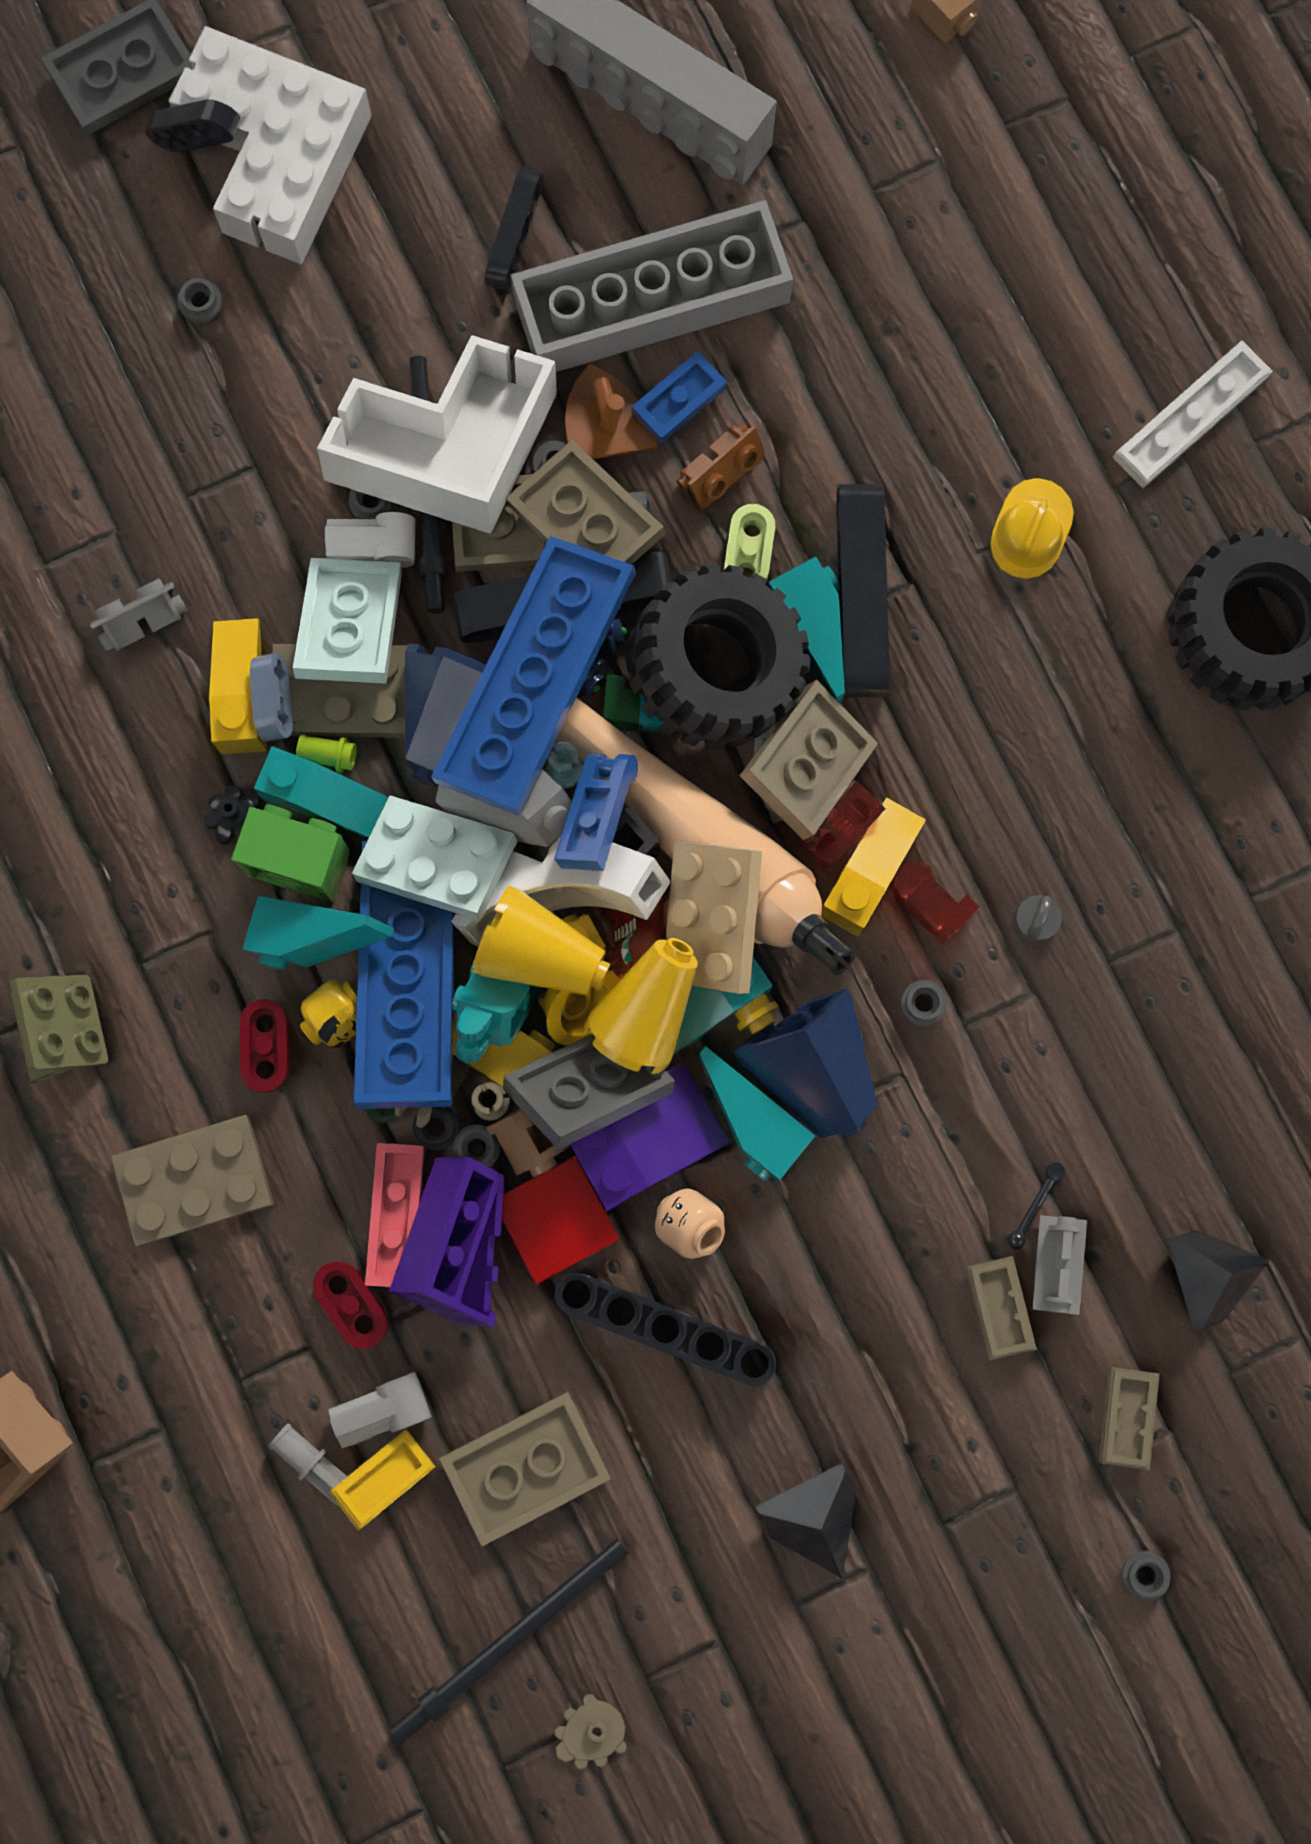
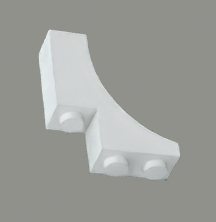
M560 836L551 845L548 855L543 862L514 851L512 852L481 921L456 913L451 922L472 945L479 947L487 925H491L497 914V911H494L508 886L520 889L550 912L569 907L594 906L620 910L647 920L671 881L653 857L613 842L604 871L561 869L554 860Z

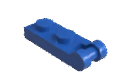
M589 753L587 755L554 860L561 869L604 871L630 782H634L637 777L638 762L635 755L618 754L615 759H609L605 754Z

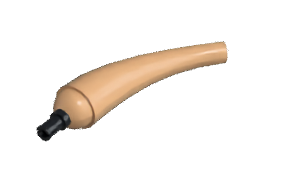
M576 697L556 742L582 767L589 753L605 754L609 759H615L618 754L636 756L638 762L637 777L634 782H630L624 803L660 839V848L673 861L674 840L762 851L754 943H764L780 948L796 945L803 952H811L829 968L833 975H840L845 972L847 968L835 958V955L837 954L851 965L855 959V952L829 931V924L821 917L822 900L815 886L816 879L813 873L771 838L671 769Z

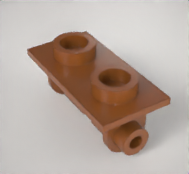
M743 423L737 427L732 425L728 428V431L709 446L711 453L716 456L713 461L702 453L679 472L681 477L676 480L678 487L685 494L692 492L698 509L701 512L714 500L722 497L732 484L747 471L752 470L759 460L766 455L757 428L754 425L750 428Z

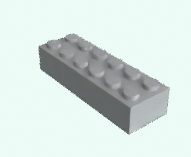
M526 1L530 50L540 62L548 66L555 65L566 72L569 78L579 87L591 88L602 95L612 108L618 111L625 110L639 119L640 123L648 131L665 135L674 141L676 146L686 155L691 157L696 155L710 164L712 169L722 178H732L741 185H744L772 146L777 105L775 99L620 1Z
M766 200L511 274L514 301L531 353L555 361L556 372L790 303L793 277Z

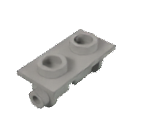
M159 578L135 590L139 596L138 599L124 606L120 599H117L95 611L99 619L93 621L90 626L93 629L102 625L105 632L98 635L106 651L113 648L119 651L121 648L145 637L137 622L144 617L152 632L182 619L180 614L188 610L180 595L173 598L170 597L168 590L174 588L173 581L163 585Z
M1039 1216L1032 1310L1080 1315L1087 1220L1065 1216Z

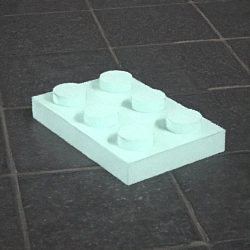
M311 558L293 663L295 679L386 684L402 577L400 562Z
M389 796L352 875L356 882L481 921L517 844V839L512 832Z

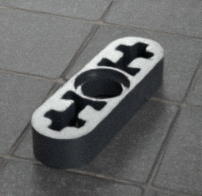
M206 99L155 110L145 134L149 140L163 149L172 152L187 151L232 142L241 117L227 104L217 100Z
M522 167L518 170L488 259L485 285L504 291L509 290L512 283L511 274L516 272L540 199L543 173Z

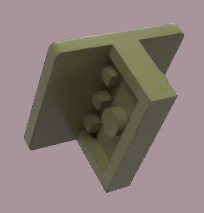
M88 975L25 977L11 981V997L30 1082L44 1081L73 1068L101 1066L108 1062L92 984Z

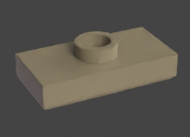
M1013 1256L965 1267L988 1360L1037 1350Z
M1109 1367L1099 1463L1150 1470L1159 1383L1158 1373Z

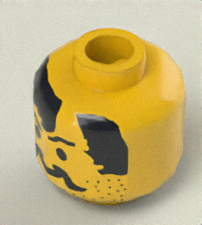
M330 979L303 1000L301 1013L305 1020L300 1024V1027L308 1039L316 1046L324 1042L332 1048H340L356 1036L358 988L350 980L342 983L341 981Z

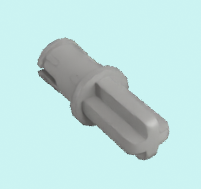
M287 1423L268 1447L278 1453L300 1474L298 1476L300 1481L305 1478L334 1505L339 1506L329 1494V1491L348 1476L324 1456L327 1452L325 1449L319 1452Z

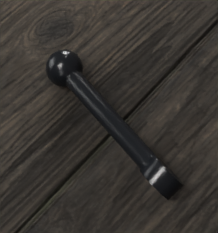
M1052 1163L1046 1167L1045 1175L1047 1178L1017 1231H1013L1008 1235L1007 1242L1011 1248L1021 1249L1025 1245V1234L1052 1186L1065 1176V1168L1060 1163Z

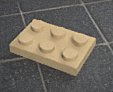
M674 840L666 940L677 938L687 943L693 949V955L697 959L698 965L692 986L736 994L749 993L762 851Z

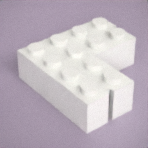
M205 26L189 58L192 70L184 68L169 99V103L173 107L212 99L227 104L240 115L241 121L233 141L222 144L240 151L213 207L223 234L259 247L262 240L266 251L302 265L372 116L366 89ZM255 220L259 221L258 228L255 223Z
M471 335L438 404L353 378L337 409L339 418L333 416L317 447L323 479L491 534L506 503V497L510 495L557 395L555 361L517 349L514 356L516 384L511 383L509 347Z

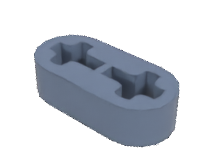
M279 653L254 657L250 664L253 719L256 731L263 741L288 738L292 733L293 720L290 678L286 662Z

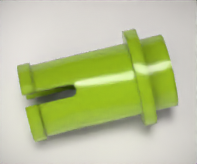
M304 734L300 735L296 749V756L321 766L334 767L337 773H343L344 770H352L357 753L356 744L349 743L348 738L341 737L340 741L310 737Z

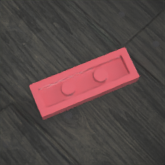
M377 1143L365 1285L391 1287L421 1201L425 1157L424 1146Z

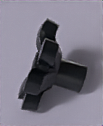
M230 786L226 790L225 798L218 795L210 798L208 802L209 807L214 812L204 816L205 827L209 830L218 828L216 833L218 843L228 845L233 835L236 836L237 840L239 839L249 807L259 808L261 801L254 794H249L242 798V790L239 787Z

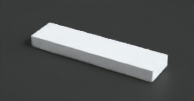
M1241 341L1116 451L1113 458L1144 489L1261 385L1273 371Z

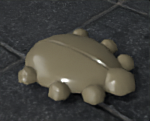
M586 1695L583 1699L584 1705L580 1706L577 1710L567 1709L564 1714L568 1721L566 1727L559 1726L555 1729V1736L562 1740L556 1747L557 1758L564 1762L575 1759L576 1768L581 1770L587 1767L588 1760H594L596 1766L603 1767L607 1764V1756L611 1755L614 1751L619 1754L623 1753L627 1747L624 1742L625 1725L620 1712L610 1703L596 1700L593 1695Z

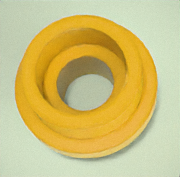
M763 994L735 1013L739 1021L736 1026L740 1032L749 1028L751 1033L755 1034L776 1021L772 1013L779 1006L776 1001L770 1002L766 994Z

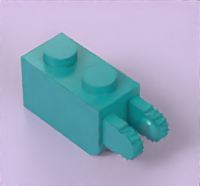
M472 964L467 985H460L452 1002V1012L457 1013L456 1034L459 1038L455 1045V1054L459 1061L462 1060L464 1063L468 1062L469 1064L471 1062L475 1063V1061H480V1058H483V1054H485L490 1044L499 1047L512 1044L543 987L482 977L473 972Z

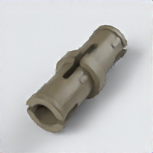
M492 1082L476 1087L472 1095V1105L476 1108L474 1111L478 1116L492 1121L498 1120L507 1113L510 1100L509 1097H506L505 1094L507 1093L503 1090V1087ZM490 1094L497 1096V1101L492 1109L485 1108V1102Z

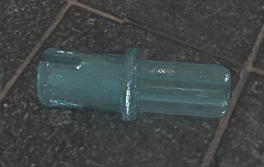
M568 742L555 743L553 745L554 752L551 750L548 755L546 772L564 791L568 789L574 793L583 768L581 760L578 758L577 750L572 744Z

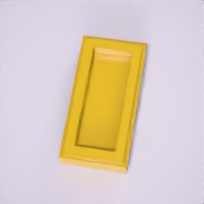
M405 1429L330 1490L329 1494L359 1531L434 1469L435 1466Z

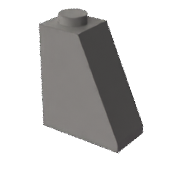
M543 769L519 816L441 785L438 787L436 796L437 804L446 813L515 834L517 842L549 847L562 835L572 803L565 791Z

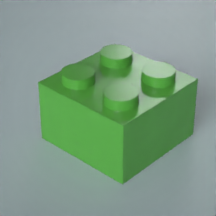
M266 804L264 811L249 807L231 860L247 877L334 903L351 851L342 839L343 837L335 833L337 827L314 818H310L308 824L291 819V812L273 805Z

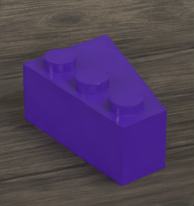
M470 1157L435 1158L389 1289L390 1292L460 1325L495 1327V1312H490L492 1281H498V1266H493L495 1236L501 1235L504 1175Z

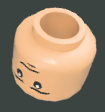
M688 1188L679 1190L665 1197L659 1204L655 1220L656 1235L664 1244L682 1257L695 1259L710 1255L720 1246L724 1239V1214L716 1204L699 1192Z

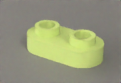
M747 504L740 507L734 513L731 519L724 570L728 565L749 568L753 573L755 572L768 579L775 533V519L772 513L764 506ZM748 526H755L760 530V534L750 537L744 532V529Z

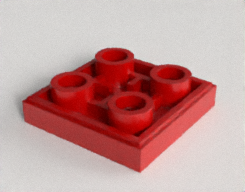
M576 1156L503 1194L502 1220L536 1285L620 1240Z

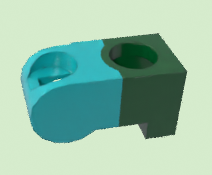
M607 674L603 718L618 730L665 733L659 728L662 721L655 714L649 718L642 710L641 706L646 702L642 694L635 696L632 689L624 688L625 676Z

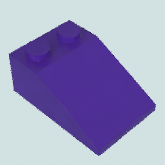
M684 1062L666 1071L675 1080L672 1094L570 1144L607 1212L729 1144L728 1139Z

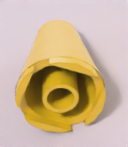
M508 886L494 911H497V914L491 925H487L474 959L473 972L482 977L588 995L591 987L600 990L611 965L603 961L606 951L520 889Z
M677 938L656 941L588 1015L584 1025L585 1033L587 1034L591 1029L596 1036L592 1043L593 1046L611 1061L639 1072L642 1065L654 1067L651 1074L660 1073L667 1069L673 1057L698 965L697 959L693 955V949L687 943Z

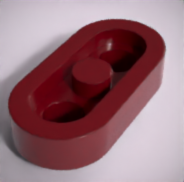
M260 999L246 1006L240 1017V1074L244 1083L252 1090L259 1093H273L284 1086L290 1073L289 1018L285 1010L276 1002ZM270 1016L274 1021L273 1028L269 1032H261L258 1027L259 1021L263 1017ZM271 1062L274 1066L273 1075L267 1079H262L259 1075L260 1066L263 1063Z
M334 1261L323 1265L314 1277L313 1291L341 1337L347 1344L358 1349H367L378 1345L387 1334L389 1326L388 1317L369 1286L365 1285V1280L359 1271L347 1262ZM337 1276H342L347 1281V1289L340 1295L334 1293L331 1288V1282ZM363 1315L369 1316L373 1321V1328L367 1334L361 1333L357 1328V1321Z

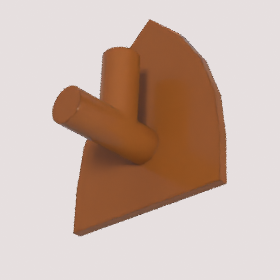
M589 363L575 381L567 400L564 421L567 444L573 440L592 459L658 448L653 435L632 414V406L638 402L633 393L613 375Z

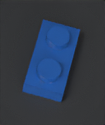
M696 351L632 406V414L660 444H663L725 391L727 381Z

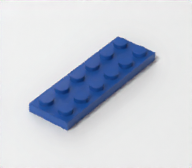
M553 536L549 537L431 775L436 784L514 815H520L636 575L634 565Z
M362 841V851L367 841ZM361 883L360 914L370 916L393 927L394 930L392 937L359 948L354 1104L357 1109L452 1106V1002L454 998L455 925L451 921L455 913Z

